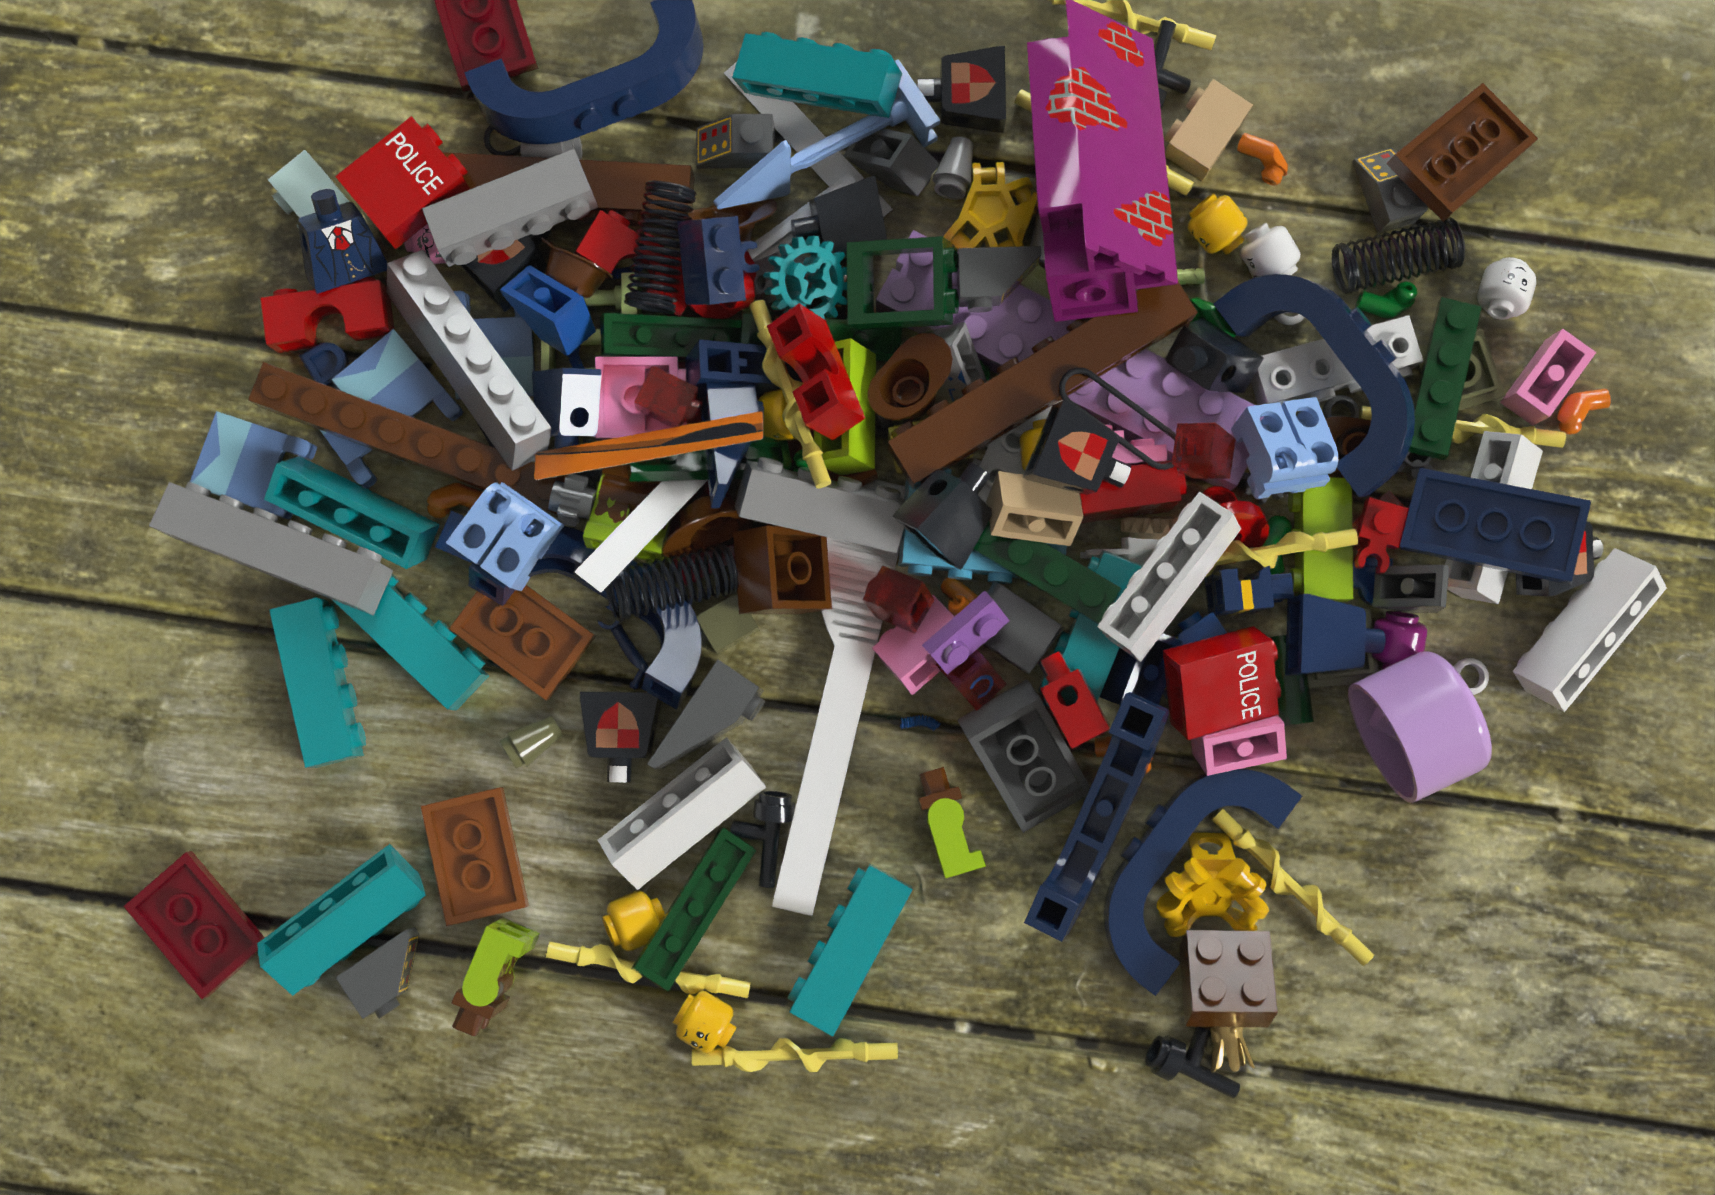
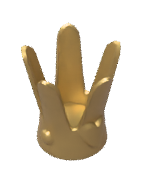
M1211 1027V1039L1213 1042L1211 1072H1215L1222 1066L1224 1045L1229 1067L1232 1071L1237 1072L1240 1066H1245L1244 1053L1249 1065L1255 1068L1243 1038V1027Z

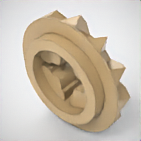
M1126 517L1121 520V531L1129 532L1130 538L1161 539L1168 534L1177 522L1178 517Z

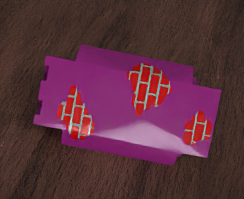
M1066 0L1067 37L1046 38L1027 42L1038 210L1043 231L1046 280L1055 322L1138 312L1136 289L1178 284L1154 41L1152 38L1073 0Z

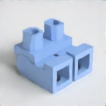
M1316 397L1284 401L1282 405L1280 402L1248 406L1231 428L1237 443L1244 442L1250 454L1246 460L1251 473L1247 482L1256 499L1267 498L1271 494L1284 492L1298 493L1304 492L1309 488L1325 486L1330 481L1328 474L1333 473L1337 468V447Z
M493 483L480 495L446 543L475 564L481 565L482 569L509 588L522 591L530 579L529 573L538 559H542L564 527V524L505 483Z

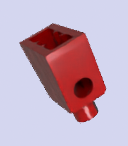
M1060 651L1038 662L1049 683L1040 689L1071 749L1111 728L1080 669L1071 672ZM1068 686H1072L1078 696L1077 701L1070 706L1066 705L1061 696L1062 690Z

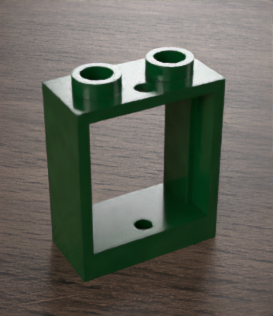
M943 236L847 242L848 325L857 330L953 325V314H957L959 311V295L957 289H953L952 273L958 271V252L956 247H952V243ZM933 252L934 310L874 313L873 256Z

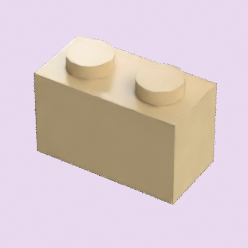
M1215 79L1210 82L1205 91L1198 87L1185 107L1191 111L1184 122L1176 119L1164 137V140L1169 143L1165 151V157L1203 181L1247 117L1253 104Z
M998 471L986 500L987 505L992 509V516L989 520L991 535L1071 546L1083 519L1079 493L1029 481L1022 478V474Z

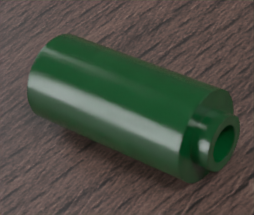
M1286 635L1269 637L1274 641L1278 651V659L1275 662V675L1281 688V696L1278 698V716L1284 722V726L1314 722L1308 674L1285 675Z

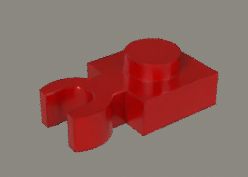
M1371 497L1365 499L1357 536L1359 540L1366 541V545L1355 556V568H1363L1367 556L1371 555L1378 562L1375 574L1381 575L1387 571L1390 559L1386 548L1394 550L1399 548L1409 508Z

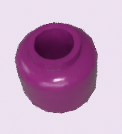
M1387 611L1385 617L1375 620L1373 629L1384 631L1385 647L1380 654L1372 653V657L1383 662L1382 669L1425 651L1427 628L1423 623L1419 622L1418 615L1401 611Z

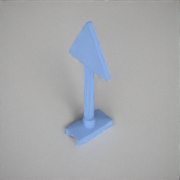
M897 59L895 62L901 70L902 76L889 118L868 115L797 152L793 157H791V147L786 140L782 141L719 195L713 203L717 209L787 196L790 193V176L792 173L808 168L889 125L893 127L903 121L907 122L921 145L926 147L937 141L938 136L932 128L940 124V119L899 59Z

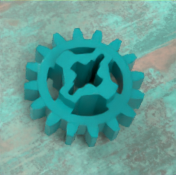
M808 236L806 242L803 237L792 238V247L789 244H780L778 249L782 256H771L768 259L770 264L774 266L773 272L763 274L764 278L772 280V286L764 290L765 295H775L777 298L771 305V308L773 310L785 308L784 313H786L798 303L804 307L811 305L813 299L816 298L823 301L819 305L810 308V311L825 319L824 315L831 318L837 317L838 313L835 305H847V299L842 296L843 290H847V282H844V276L847 275V267H841L840 265L845 254L843 252L832 254L831 251L834 243L823 241L820 244L819 236ZM801 254H811L810 257L805 258L803 264L793 261ZM805 274H809L808 280L812 283L811 288H807L809 282L804 279Z

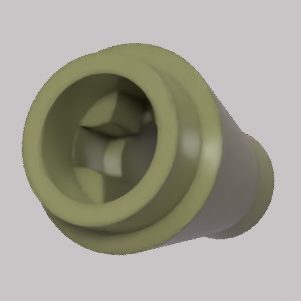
M550 716L545 720L506 732L508 736L500 740V743L517 769L524 764L528 767L554 742L562 738L563 734L553 717Z

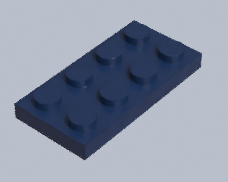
M1419 468L1400 549L1571 585L1591 500Z

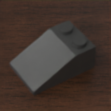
M717 660L648 762V765L654 769H664L738 727L745 719L753 721L765 703V700L760 698L764 690L720 660Z
M1027 679L957 720L1023 833L1087 796L1091 788L1041 698Z

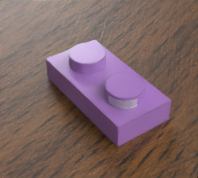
M984 591L922 646L948 675L958 665L965 662L989 638L995 636L1010 620L996 602Z

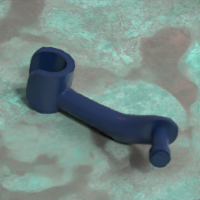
M610 605L605 606L607 609L611 610ZM597 620L602 628L612 632L625 656L639 669L633 681L629 684L630 688L637 690L649 668L647 662L623 629V620L621 622L616 620L612 625H606Z

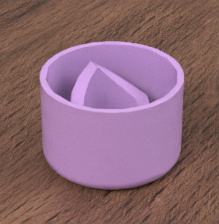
M1429 651L1419 652L1350 685L1348 690L1349 704L1364 745L1387 783L1405 801L1414 803L1483 770L1490 762L1492 744L1483 713L1464 679L1440 655Z

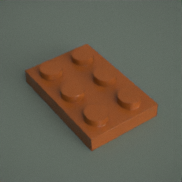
M525 585L522 591L515 590L504 606L477 591L449 628L547 701H549L596 637L595 634L528 585Z
M503 787L421 806L446 926L529 906Z

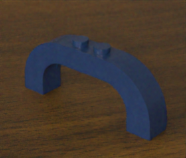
M654 0L650 2L659 32L649 50L631 61L554 90L531 92L519 88L511 81L502 58L464 73L483 117L501 135L527 144H554L568 141L653 109L667 102L685 88L695 75L703 55V36L693 1Z
M1281 274L1265 275L1245 281L1231 289L1214 303V306L1236 335L1243 337L1250 336L1267 321L1281 314L1298 313L1309 320L1365 392L1371 406V424L1366 437L1358 447L1338 461L1337 469L1359 497L1369 496L1395 474L1408 454L1413 439L1415 426L1413 400L1404 378L1392 363L1397 359L1396 355L1382 339L1376 343L1367 331L1372 325L1359 308L1355 307L1351 310L1337 294L1323 285L1297 276Z
M564 526L542 559H538L528 576L532 577L542 573L562 574L608 599L606 588L599 592L575 573L578 567L595 549L586 548L583 539L584 532ZM632 560L628 565L631 564L635 567L637 562ZM472 562L469 566L468 586L504 606L515 589L509 588L482 569L481 565ZM647 565V570L652 578V567ZM639 567L638 572L643 581V569ZM630 569L629 574L634 583V571ZM621 571L620 577L625 585V574ZM656 577L657 589L663 605L661 589ZM647 579L649 595L654 607L653 596ZM665 580L668 596L672 603L668 581ZM638 582L641 600L645 609L643 594L641 591L640 584ZM613 583L616 601L619 606L616 589ZM630 586L631 597H632V601H633L634 608H635V610H636L635 601H634V596H633V593H632V590H631V586ZM676 588L677 595L681 602L680 591ZM686 601L683 607H680L676 602L674 609H671L667 604L665 611H662L658 606L656 613H653L649 608L648 615H644L640 609L638 617L654 630L660 643V652L645 673L642 689L676 710L691 688L699 663L702 645L701 631L696 614L691 605Z
M1127 692L1109 730V733L1113 735L1100 768L1055 866L1047 879L1040 885L1024 921L1025 924L1061 942L1066 938L1097 881L1162 735L1169 709L1134 693Z
M1237 769L1209 776L1206 774L1200 775L1178 789L1164 807L1161 804H1157L1144 822L1149 826L1140 839L1134 836L1122 850L1120 856L1124 858V861L1115 872L1109 884L1104 903V927L1108 943L1119 964L1134 980L1156 996L1180 964L1178 960L1160 948L1148 934L1143 916L1144 904L1154 884L1203 818L1218 808L1237 806L1251 813L1269 828L1279 829L1302 798L1301 794L1271 775L1258 771Z

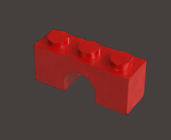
M600 210L574 254L595 263L611 274L619 261L632 259V257L636 256L633 249L638 246L635 240L640 236L628 228L631 223L622 215L612 210L608 214ZM644 232V235L654 237L653 235ZM639 241L647 246H656L664 248V245L653 243L651 241ZM637 250L645 255L661 256L681 261L679 257L675 258L649 250ZM636 259L637 261L644 264L674 268L680 271L682 270V266H670L650 261L647 259ZM647 269L649 274L671 277L678 280L680 279V276L664 274ZM650 279L649 283L669 286L679 290V293L672 294L647 288L646 292L676 298L678 301L673 303L676 305V312L663 314L681 317L687 305L681 297L680 285Z
M366 277L354 281L352 284L342 285L319 294L314 289L298 292L296 289L286 288L274 291L273 296L261 297L266 345L278 353L313 348L317 345L316 329L318 324L324 317L331 314H342L345 333L356 342L383 338L392 329L395 330L391 299L386 293L387 287L374 277Z
M798 303L767 325L779 359L788 363L803 382L800 387L792 392L807 427L834 440L865 419L826 320Z

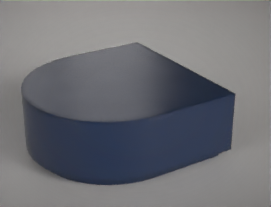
M320 343L299 355L313 380L327 386L334 384L332 379L350 365L347 354L333 343Z

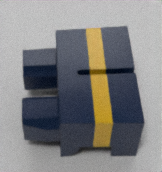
M1270 566L1248 574L1242 581L1238 579L1237 568L1219 570L1204 578L1208 614L1213 612L1216 617L1254 614L1273 608L1274 603L1294 598L1291 573L1271 575Z

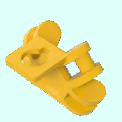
M996 162L995 167L981 168L980 163H972L971 188L959 218L949 228L944 237L957 249L980 248L984 241L986 248L1024 246L1022 241L1032 215L1038 209L1037 192H1033V195L1031 194L1030 189L1033 185L1028 177L1020 178L1005 185L1004 162ZM995 183V184H992V185H981V184ZM1012 197H1016L1018 205H1015ZM968 223L978 231L972 239L963 233ZM1006 229L1008 240L998 244L994 234Z
M1192 833L1188 838L1191 859L1184 863L1185 870L1180 874L1172 872L1165 877V882L1170 891L1162 895L1157 902V910L1160 916L1166 918L1164 923L1166 932L1171 937L1182 936L1186 930H1190L1192 924L1199 917H1221L1235 931H1257L1256 922L1258 919H1264L1269 912V907L1259 897L1265 890V880L1258 873H1250L1249 865L1243 859L1235 857L1230 838L1226 833ZM1210 842L1218 844L1221 849L1217 851V855L1209 854L1207 850L1202 849L1199 845ZM1234 901L1242 906L1243 912L1231 907Z

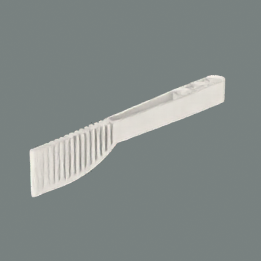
M876 480L862 486V488L875 491L878 485L890 487L900 491V497L904 499L905 486ZM827 537L832 609L821 612L828 634L833 642L834 651L772 907L809 916L813 915L875 655L872 647L878 642L900 543L897 553Z

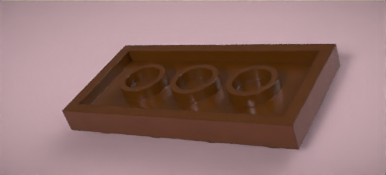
M1482 83L1398 151L1387 162V165L1444 222L1531 147L1538 138Z

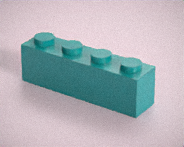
M762 32L761 35L745 33L732 78L746 94L889 118L902 72L892 56L880 49H870L869 52L854 50L852 47L842 43H834L831 47L819 45L808 38L799 37L796 41L782 39L771 32Z
M301 456L276 463L264 500L360 547L383 556L382 558L405 569L427 560L440 525Z
M1103 549L1099 558L1092 555L1087 565L1088 569L1121 588V592L1114 603L1127 588L1133 574L1143 567L1139 563ZM1070 608L1068 616L1074 618L1069 633L1061 632L1053 654L1060 651L1071 672L1076 669L1081 670L1098 701L1119 647L1100 631L1097 623ZM1044 675L1038 689L1041 693L1040 688L1049 684ZM1072 686L1064 688L1061 692V696L1068 706L1074 704L1078 699ZM1043 696V704L1049 707L1045 697Z
M393 573L374 616L333 600L447 710L457 711L490 676L482 669L486 662L469 647L463 651L453 641L457 635L449 629L450 627L441 620L434 623L424 614L428 607L411 592L405 596L395 586L399 580Z
M317 597L269 609L305 768H318L364 756L362 746L366 745V736L360 722L356 723L353 707L357 706V697L351 683L347 684L344 668L348 667V658L344 646L338 644L335 629L339 628V619L336 609L333 605L329 606L327 600Z
M391 844L387 845L258 942L260 967L292 996L304 987L313 985L322 973L337 962L346 960L363 942L370 937L379 935L391 921L403 912H408L418 905L420 900L426 896L420 874Z
M870 863L866 871L858 867L847 887V890L853 892V895L846 907L838 904L827 926L833 929L826 943L819 940L807 961L814 965L806 980L800 976L798 977L787 999L794 1002L790 1013L831 1036H834L913 890L912 886Z

